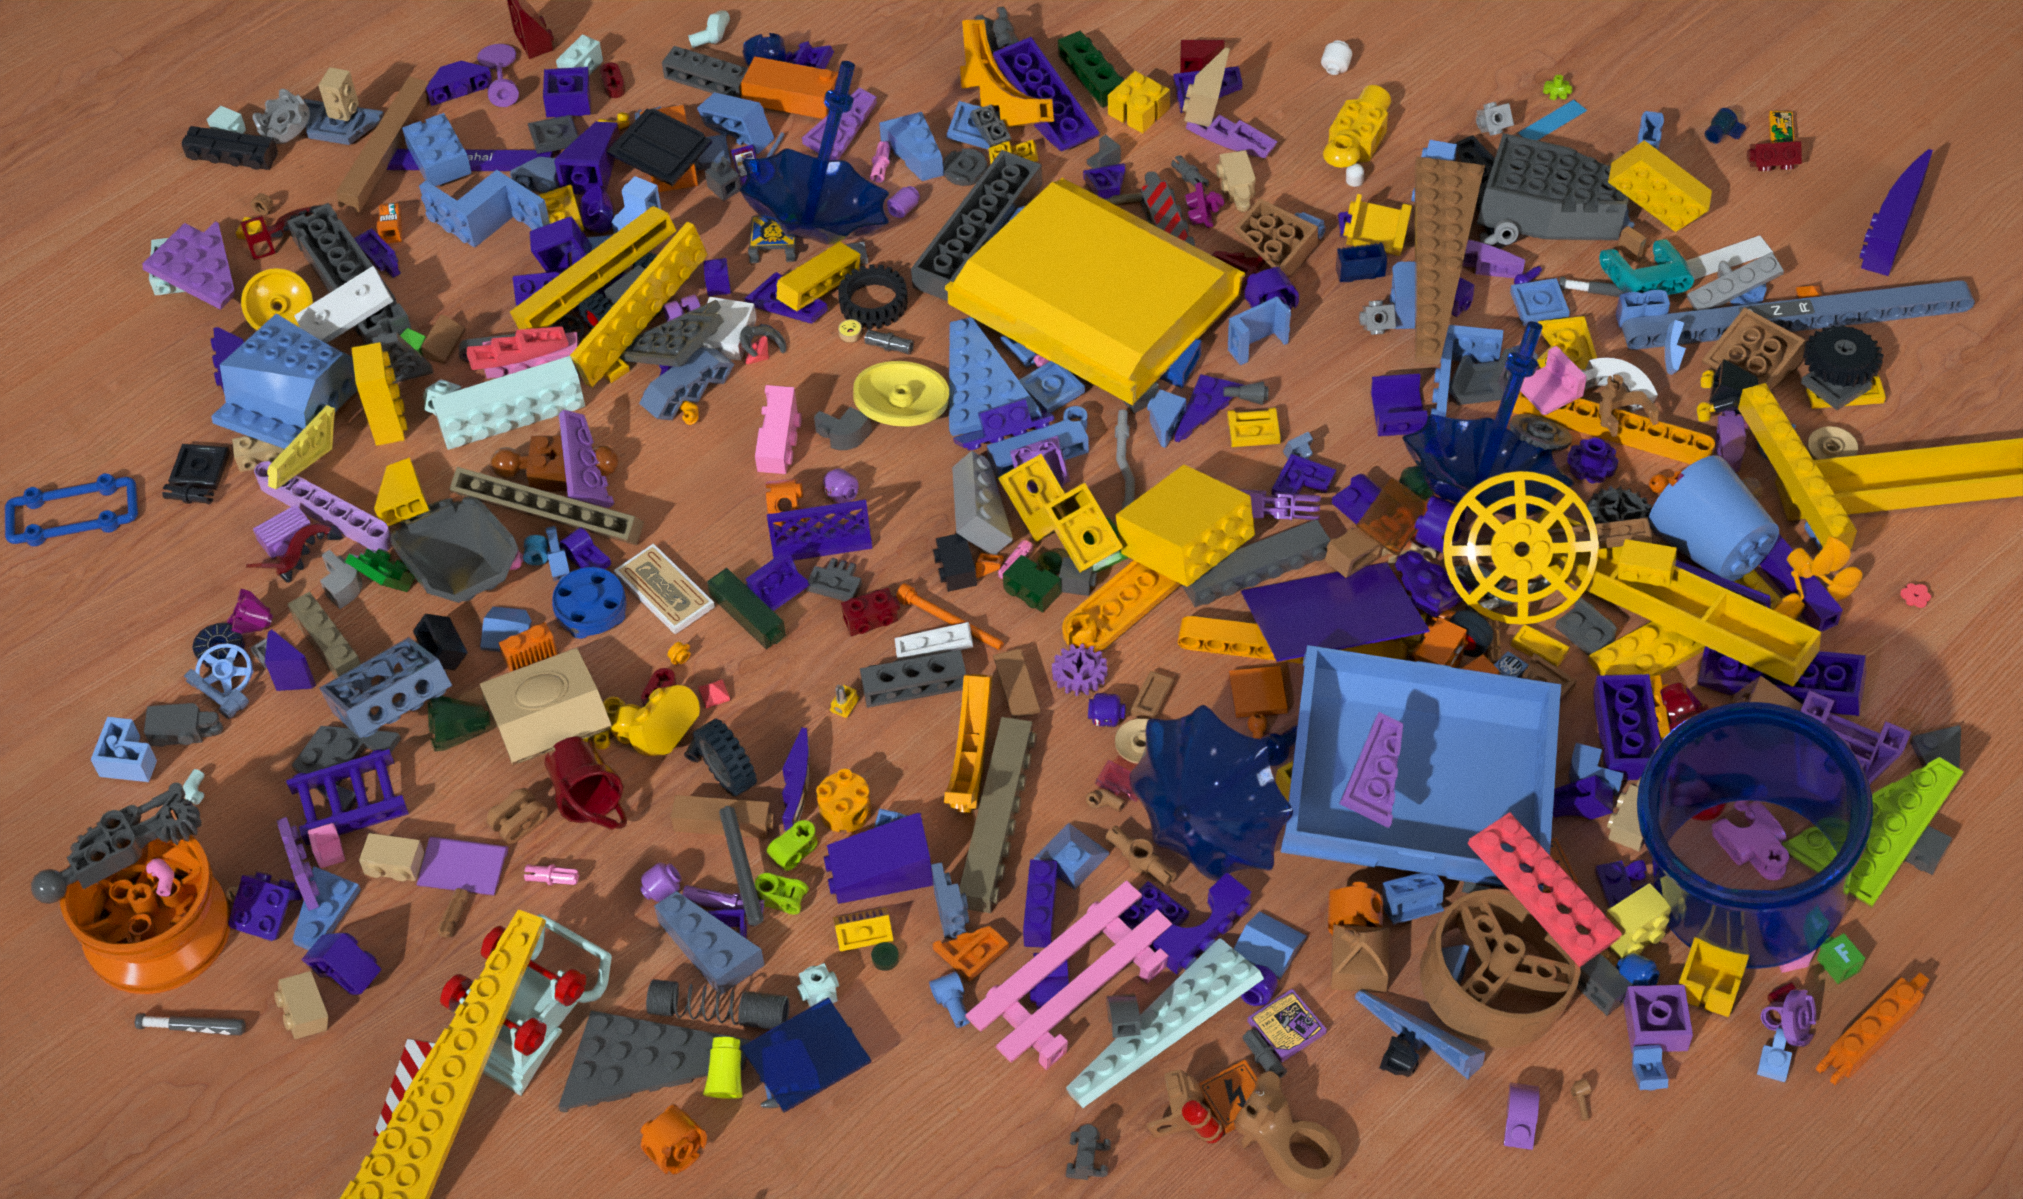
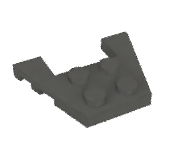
M320 726L294 761L292 767L297 774H308L358 759L365 748L372 751L389 749L392 753L401 738L399 733L377 731L369 737L359 738L349 728ZM339 780L335 784L343 811L348 812L357 802L355 792L338 786L342 781ZM325 785L313 788L322 794L324 799L330 804Z

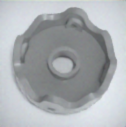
M280 89L279 98L265 102L266 110L263 115L253 113L252 116L258 129L257 132L261 136L274 138L276 144H284L295 138L308 124L310 110L306 102L299 95L295 96L286 89Z

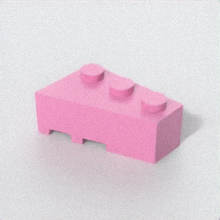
M766 385L767 407L762 406L761 414L765 415L762 428H759L755 453L757 472L786 474L788 465H792L793 462L792 446L797 444L796 428H800L802 416L797 411L794 387Z

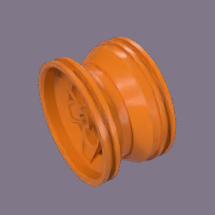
M192 835L189 836V842L182 839L178 845L173 843V841L166 843L157 838L142 848V856L136 863L83 889L78 880L67 886L64 897L60 899V908L64 920L73 935L82 944L84 954L95 973L110 986L129 993L155 994L189 983L206 971L218 958L230 933L228 925L231 915L229 902L219 882L213 876L211 865L203 848ZM159 858L164 860L175 874L185 877L180 881L176 878L173 879L169 896H160L156 893L159 878L152 876V873L148 874L146 870L147 864L153 859ZM103 909L110 913L106 919L99 921Z

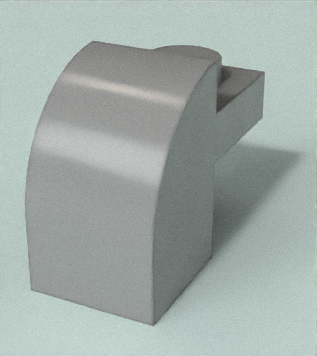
M328 550L322 555V558L330 574L321 579L320 582L325 595L341 609L359 595L362 589V579L359 571L345 563L342 556H336L331 550Z

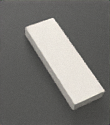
M966 622L895 638L897 659L903 661L923 655L930 656L941 654L945 651L972 648L973 641L970 624Z

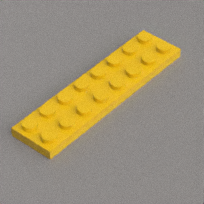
M689 222L684 224L571 353L570 357L586 385L593 388L652 318L661 310L663 304L676 293L678 288L690 277L691 273L704 261L708 254L694 224Z
M1754 569L1742 578L1733 581L1770 595L1771 609L1782 600ZM1652 621L1590 654L1588 662L1600 676L1649 674L1652 677L1661 675L1702 653L1705 646Z

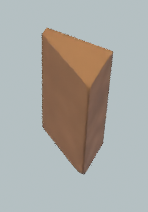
M441 314L421 346L424 358L446 363L463 335L465 327Z

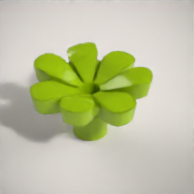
M1556 75L1553 81L1545 82L1543 93L1550 94L1549 99L1556 100L1558 96L1561 99H1567V94L1572 93V86L1569 85L1568 81H1563L1562 75Z

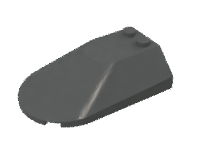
M464 497L462 501L453 502V499L449 498L429 504V511L401 521V528L393 531L390 540L395 552L426 593L457 603L469 601L476 594L494 589L499 583L505 581L518 552V546L513 535L480 500L471 497Z

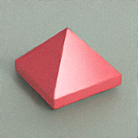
M762 336L752 344L753 349L757 352V356L753 357L748 353L745 363L752 364L769 359L767 337Z
M723 679L698 687L706 708L730 701Z

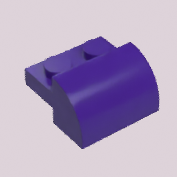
M1358 474L1352 477L1350 485L1332 497V504L1358 526L1362 523L1369 526L1373 521L1379 520L1384 515L1390 518L1396 513L1397 508L1402 507L1365 474Z

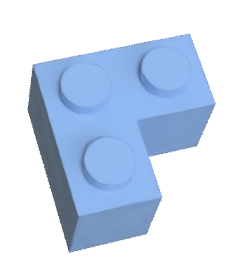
M636 176L624 185L622 195L625 207L612 220L614 234L650 207L655 206L661 209L657 185Z
M107 717L91 757V762L99 777L142 782L150 781L157 759L149 743L139 742L141 736L132 719Z

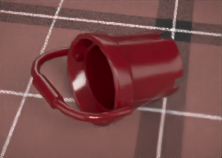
M575 736L557 742L554 745L556 751L552 753L551 757L547 753L544 764L556 792L555 802L561 816L569 822H592L611 830L626 827L627 817L619 803L624 786L616 771L606 765L590 740L585 742L582 737ZM615 808L621 821L617 822L605 815Z

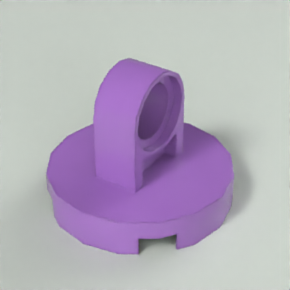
M1803 989L1791 990L1786 996L1785 1002H1772L1761 1012V1021L1765 1027L1774 1031L1777 1030V1027L1782 1028L1788 1044L1800 1047L1807 1046L1814 1035L1809 1034L1810 1024H1816L1814 998L1811 995H1806L1808 991ZM1776 1010L1779 1012L1782 1018L1781 1022L1773 1021L1770 1018L1769 1011Z

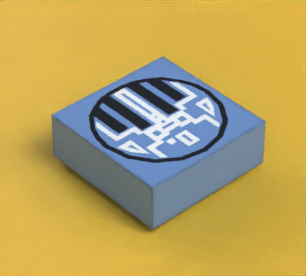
M1509 651L1494 664L1500 671V675L1520 678L1529 666Z

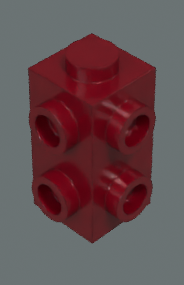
M1801 141L1750 144V149L1747 150V161L1750 163V167H1758V171H1772V166H1780V170L1794 169V165L1802 164Z
M889 588L875 590L870 594L851 598L841 603L842 617L851 637L897 622V611L901 610L897 596L892 597Z

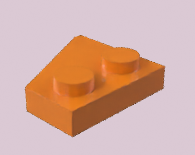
M990 926L977 929L973 933L956 935L957 939L944 943H941V940L933 943V950L969 982L1009 948V943Z

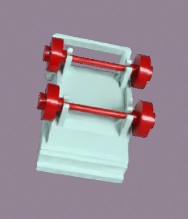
M543 914L537 916L546 920L545 926L483 1070L485 1075L522 1096L553 1043L561 1035L562 1029L558 1026L578 1002L596 1001L602 996L608 985L612 956L609 952ZM497 926L493 928L484 938L481 956L486 960L497 947L499 939L506 930L505 927ZM545 927L600 958L598 980L591 991H584L586 975L577 969H570L566 973L559 970L557 976L533 962L543 948ZM463 974L453 976L443 987L440 1004L450 1011H456L459 1004H463L471 991L469 988L473 983L472 980Z

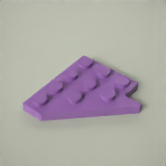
M216 221L205 232L184 223L143 262L144 271L220 310L235 296L219 223Z

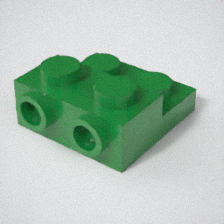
M367 548L365 553H360L359 556L349 553L345 560V563L381 586L408 592L415 579L403 561L397 559L395 562L390 558L392 554L381 548H378L377 551Z

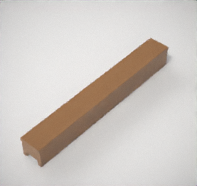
M410 76L407 78L337 189L338 207L343 208L344 205L355 207L356 212L360 213L386 171L395 152L405 140L402 127L415 123L428 103L429 98L426 87L429 82Z

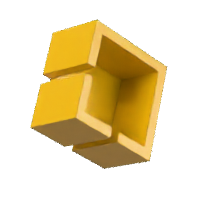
M1134 71L1108 94V115L1124 123L1126 121L1127 105V125L1143 134L1155 123V119L1158 120L1170 109V89Z
M1694 937L1678 984L1685 986L1687 1003L1699 1007L1700 1003L1706 1004L1705 1010L1729 1017L1749 955Z

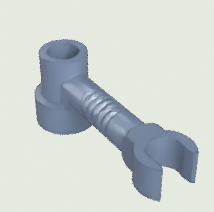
M192 669L184 675L188 684L199 689L221 705L218 709L219 712L229 720L239 709L243 710L250 702L237 689H233L228 696L223 695Z

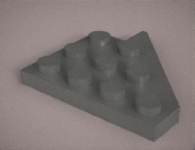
M714 300L638 335L619 357L623 361L674 367L683 366L688 362V358L695 351L699 350L703 343L715 334L718 327L724 322L721 315L716 314L722 307L717 300Z

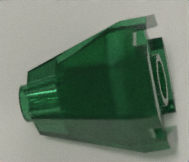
M446 696L428 699L429 732L435 734V738H430L434 752L445 751L485 733L486 726H490L489 711H484L483 706L480 704Z

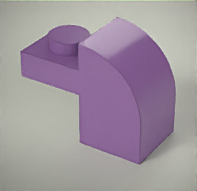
M1510 1082L1504 1146L1533 1150L1539 1109V1086Z

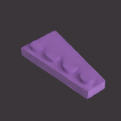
M858 88L802 137V143L837 163L877 104L876 96L862 88Z
M564 409L559 413L568 498L610 508L615 503L613 497L608 496L606 477L602 476L600 470L595 466L599 462L591 446L594 442L585 415Z
M1378 712L1339 804L1389 828L1393 818L1391 814L1395 801L1394 788L1398 775L1397 762L1401 749L1403 723Z
M287 817L277 820L294 878L308 911L318 908L316 896H319L320 892L315 880L310 881L309 879L314 875L309 862H303L307 855L303 844L297 845V841L301 840L296 825L291 827Z

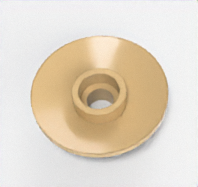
M1828 426L1819 428L1808 439V450L1816 460L1856 456L1858 452L1856 439L1849 432L1838 427Z
M1134 719L1126 722L1118 729L1115 736V746L1118 753L1127 761L1146 764L1157 760L1164 754L1167 748V735L1165 730L1152 720Z

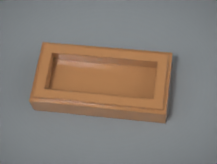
M1150 671L1130 709V715L1155 722L1174 686V679Z

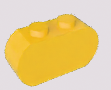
M682 685L657 688L650 694V700L646 706L635 714V720L629 726V739L633 748L641 755L656 756L671 753L699 716L700 706L695 693Z

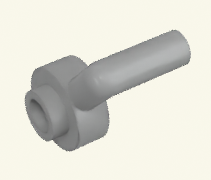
M1501 220L1496 224L1494 234L1488 236L1486 232H1482L1479 235L1481 243L1490 246L1497 242L1508 245L1517 239L1518 229L1513 221ZM1508 230L1511 232L1508 237L1502 235L1504 231Z

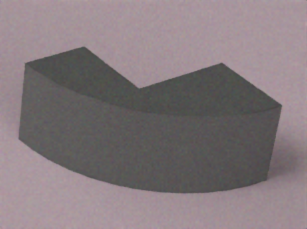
M1135 993L1106 996L1108 1021L1111 1023L1112 1037L1141 1035V1020Z

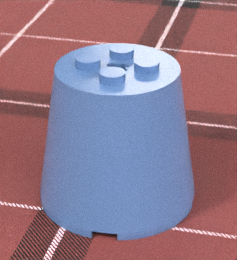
M1708 456L1681 472L1684 476L1674 486L1670 483L1667 485L1653 505L1648 521L1653 533L1670 546L1676 547L1679 552L1710 573L1730 581H1736L1751 572L1769 554L1778 538L1779 527L1728 462L1721 456Z

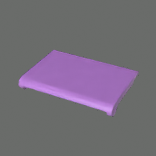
M430 837L417 886L447 890L461 888L470 893L495 895L504 860L508 854V846Z

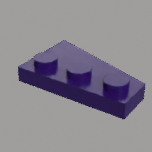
M1239 66L1225 68L1218 98L1242 89L1243 83ZM1200 71L1173 75L1180 113L1184 112L1182 109L1185 98H1188L1186 97L1189 84H1194L1195 76Z
M777 272L744 298L745 302L753 303L755 308L810 324L814 323L828 311L827 304L820 299L814 300L799 311H795L776 299L777 282L782 277Z

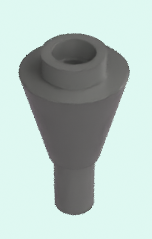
M1264 381L1239 387H1224L1223 396L1239 397L1240 399L1263 405L1264 400H1268V386H1264Z

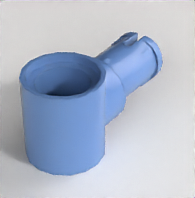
M954 971L929 981L937 1004H942L944 1008L948 1009L956 1028L969 1024L970 1021L965 1017L967 1011L962 1001L964 989L957 972Z

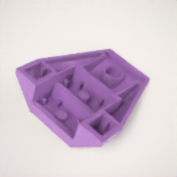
M1809 690L1800 711V781L1853 802L1902 755L1911 732L1885 722L1881 732L1878 733L1830 713L1834 700Z

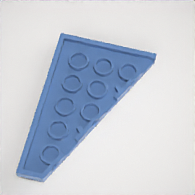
M970 317L950 322L949 431L951 435L957 436L982 430L978 412L1022 398L1026 399L1031 419L1042 417L1037 404L974 319Z

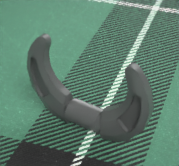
M760 324L755 327L746 326L740 332L739 339L742 347L753 357L757 356V352L753 349L751 340L754 336L764 335L774 340L778 344L781 353L786 351L787 347L784 337L772 326Z

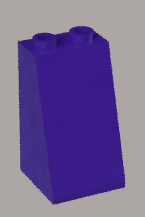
M920 813L909 815L828 844V855L823 856L826 872L832 871L833 878L828 879L830 894H836L838 904L933 886L930 855Z

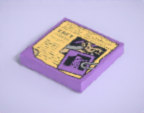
M1293 989L1248 1017L1250 1026L1257 1030L1268 1046L1274 1048V1054L1281 1063L1325 1035L1327 1030Z

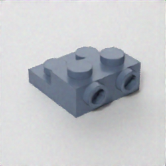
M942 863L932 864L934 894L944 939L950 937L957 938L956 935L966 933L965 924L969 923L966 894H960L958 883H951L950 873H944Z

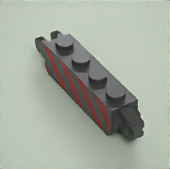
M1153 171L1147 172L1145 175L1146 184L1141 188V207L1147 222L1195 247L1193 237L1188 235L1187 222L1182 220L1180 205L1175 204L1173 189H1169L1166 180L1161 181L1157 173Z

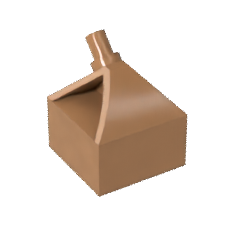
M1334 925L1331 989L1386 993L1389 977V928Z

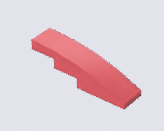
M563 327L516 330L515 337L492 338L491 345L467 347L466 354L472 370L495 368L550 354L568 347V340Z

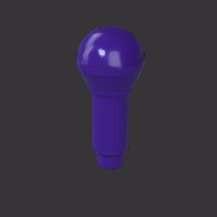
M1533 267L1527 273L1518 274L1514 278V285L1531 282L1542 272L1541 267Z

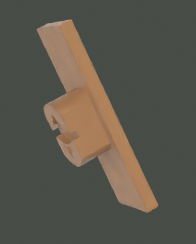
M1021 649L993 655L1012 718L1015 719L1040 713Z

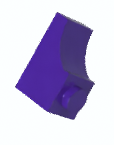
M1596 775L1554 789L1553 816L1555 818L1576 815L1592 820L1613 813V790Z

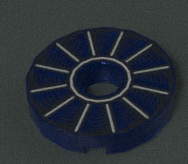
M216 623L207 626L197 634L193 641L192 648L196 660L198 661L204 652L218 643L235 644L244 649L245 642L242 634L232 631L233 625L228 623ZM231 648L216 649L209 654L218 660L225 659ZM238 651L235 658H237L238 655L241 656L242 653ZM203 660L202 664H204L205 667L212 668L205 660Z

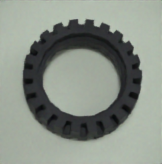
M870 264L869 269H866L865 265L860 266V271L855 268L851 270V274L847 273L845 280H841L838 288L841 313L844 314L846 320L853 319L858 321L862 328L866 324L867 329H872L873 325H876V328L879 329L882 328L883 323L887 327L891 325V320L894 323L897 322L898 316L902 317L904 310L906 311L908 295L906 282L896 270L893 272L891 267H887L884 270V265H878V268H875L874 264ZM870 285L885 286L892 289L896 294L890 303L872 309L862 308L854 304L850 299L857 290Z

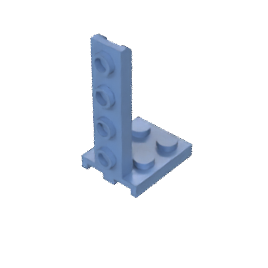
M1456 325L1448 326L1440 361L1441 367L1435 370L1434 383H1439V387L1434 388L1432 403H1437L1436 409H1431L1430 423H1435L1434 433L1436 430L1444 431L1451 360L1461 362L1463 356L1469 355L1473 363L1499 361L1504 330Z

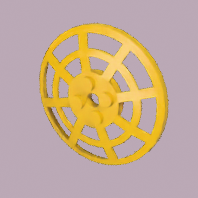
M1514 471L1502 473L1475 485L1455 506L1444 533V563L1449 579L1457 593L1469 606L1480 614L1507 624L1523 625L1538 623L1553 618L1567 610L1587 589L1598 561L1599 543L1597 529L1585 503L1564 483L1536 472ZM1514 480L1515 496L1500 499L1487 508L1475 499L1478 494L1493 485ZM1525 480L1546 483L1560 490L1565 495L1554 506L1544 499L1525 495ZM1572 502L1579 508L1586 520L1591 541H1575L1572 526L1563 514ZM1526 503L1540 506L1548 510L1549 513L1540 523L1526 518ZM1515 504V519L1502 524L1492 515L1502 507ZM1468 506L1478 515V518L1470 530L1467 545L1452 546V537L1456 523L1463 510ZM1557 519L1565 530L1568 542L1552 543L1551 536L1547 530ZM1485 522L1495 531L1491 544L1475 545L1478 532ZM1519 542H1526L1529 546V551L1524 556H1518L1514 552V547ZM1591 551L1587 573L1581 585L1574 591L1564 581L1568 578L1573 568L1576 552ZM1553 553H1568L1566 564L1558 576L1548 567ZM1452 556H1468L1471 571L1480 583L1470 595L1463 588L1456 575ZM1476 556H1491L1494 565L1497 567L1487 578L1480 571ZM1541 574L1551 583V585L1541 591L1528 594V579ZM1504 575L1516 579L1517 594L1504 592L1494 585ZM1557 589L1567 598L1563 604L1549 612L1528 617V602L1542 599ZM1487 592H1490L1492 595L1503 600L1517 602V617L1495 613L1483 607L1477 601Z

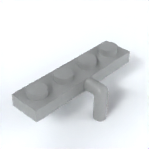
M1772 252L1732 271L1726 261H1721L1718 266V279L1688 293L1687 299L1695 311L1714 309L1783 275L1784 270Z

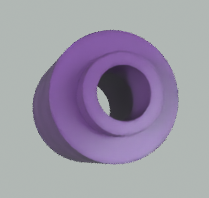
M912 186L900 189L887 201L889 213L894 217L903 218L918 205L920 200L919 192Z

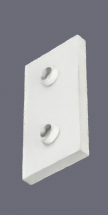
M372 266L294 316L301 329L324 343H328L393 302V299L378 271Z

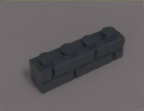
M190 126L187 135L182 140V148L187 158L191 160H206L215 164L225 163L234 167L245 166L255 170H270L273 161L278 155L274 138Z

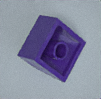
M588 67L544 69L543 100L546 118L567 115H591Z

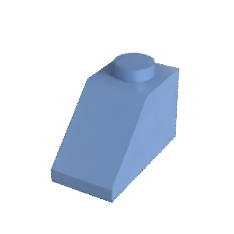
M1160 389L1156 397L1150 399L1147 410L1150 411V423L1162 447L1166 448L1182 420L1186 410V398Z

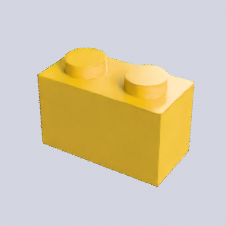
M1625 539L1618 562V579L1670 587L1676 565L1677 548Z

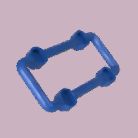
M104 473L94 483L46 492H42L36 487H29L24 491L23 496L11 498L5 504L6 540L11 544L27 542L30 546H39L47 538L100 528L106 533L113 532L118 529L119 525L134 521L138 515L136 482L130 477L115 479L112 475ZM127 486V514L116 515L110 510H105L95 520L47 529L31 524L25 528L24 533L15 534V507L26 505L30 509H37L45 501L93 492H100V494L108 496L115 493L118 488Z

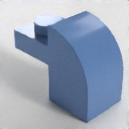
M1576 743L1569 769L1570 783L1596 775L1613 790V795L1618 796L1624 773L1598 767L1602 749Z

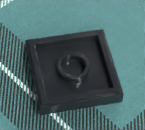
M182 444L168 480L169 484L178 486L188 484L193 485L194 488L217 490L230 455L229 448Z

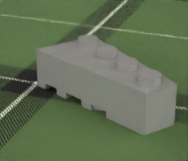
M971 451L952 467L956 533L988 554L996 555L1013 540L991 464L986 457Z

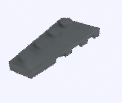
M385 332L379 334L378 337L372 338L373 343L381 342L383 352L388 351L391 365L388 368L393 367L396 380L393 383L434 373L432 365L397 332Z

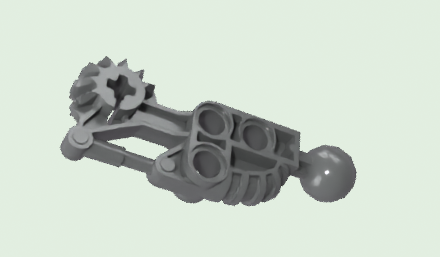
M172 783L168 791L152 798L151 801L139 807L129 805L119 811L111 810L106 812L100 821L96 823V827L93 829L91 827L87 828L88 832L84 835H79L77 837L78 841L71 845L72 853L67 856L71 867L61 872L54 869H46L34 876L31 882L32 895L41 903L51 904L58 902L64 897L68 885L79 880L81 886L85 889L136 863L142 856V848L157 838L166 843L173 841L176 845L182 839L189 842V836L197 835V828L202 826L198 808L193 805L192 801L184 799L186 794L180 783ZM162 806L155 816L139 823L142 817L141 814L155 807ZM171 810H173L177 820H174Z

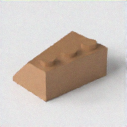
M1261 198L1257 200L1234 227V231L1272 268L1279 267L1286 275H1293L1318 243V226Z

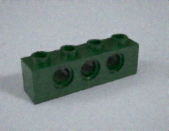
M1081 30L1058 39V56L1102 108L1108 106V94L1125 79L1117 74L1113 65L1105 60L1102 52L1094 47L1091 39L1086 37Z

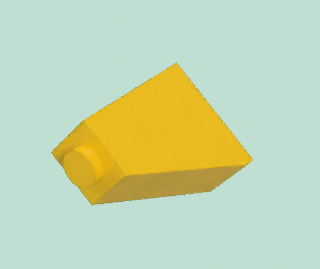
M410 457L386 466L374 509L378 519L385 522L387 526L429 511L418 475Z

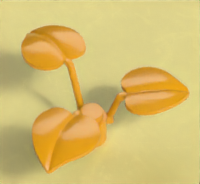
M1829 536L1825 546L1814 560L1803 548L1792 551L1787 557V562L1794 569L1791 575L1794 577L1798 595L1792 593L1786 596L1772 610L1794 620L1801 615L1805 604L1802 602L1804 594L1799 576L1809 578L1813 575L1819 576L1829 584L1826 590L1835 601L1848 597L1862 580L1860 569L1857 567L1845 568L1833 580L1825 576L1830 571L1841 569L1848 562L1851 553L1846 544L1835 537Z

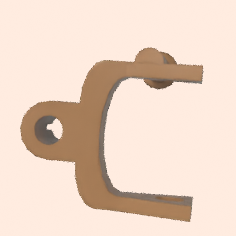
M1614 374L1613 380L1611 375L1608 377V384L1601 392L1603 401L1599 404V414L1601 415V426L1608 428L1612 437L1617 436L1618 420L1611 414V411L1622 406L1641 405L1652 424H1658L1659 409L1648 399L1644 392H1627L1622 385L1623 378L1620 375Z

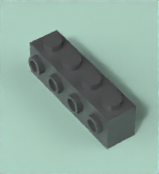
M673 46L662 61L665 79L706 92H715L742 99L741 82L748 70L746 67L677 46Z

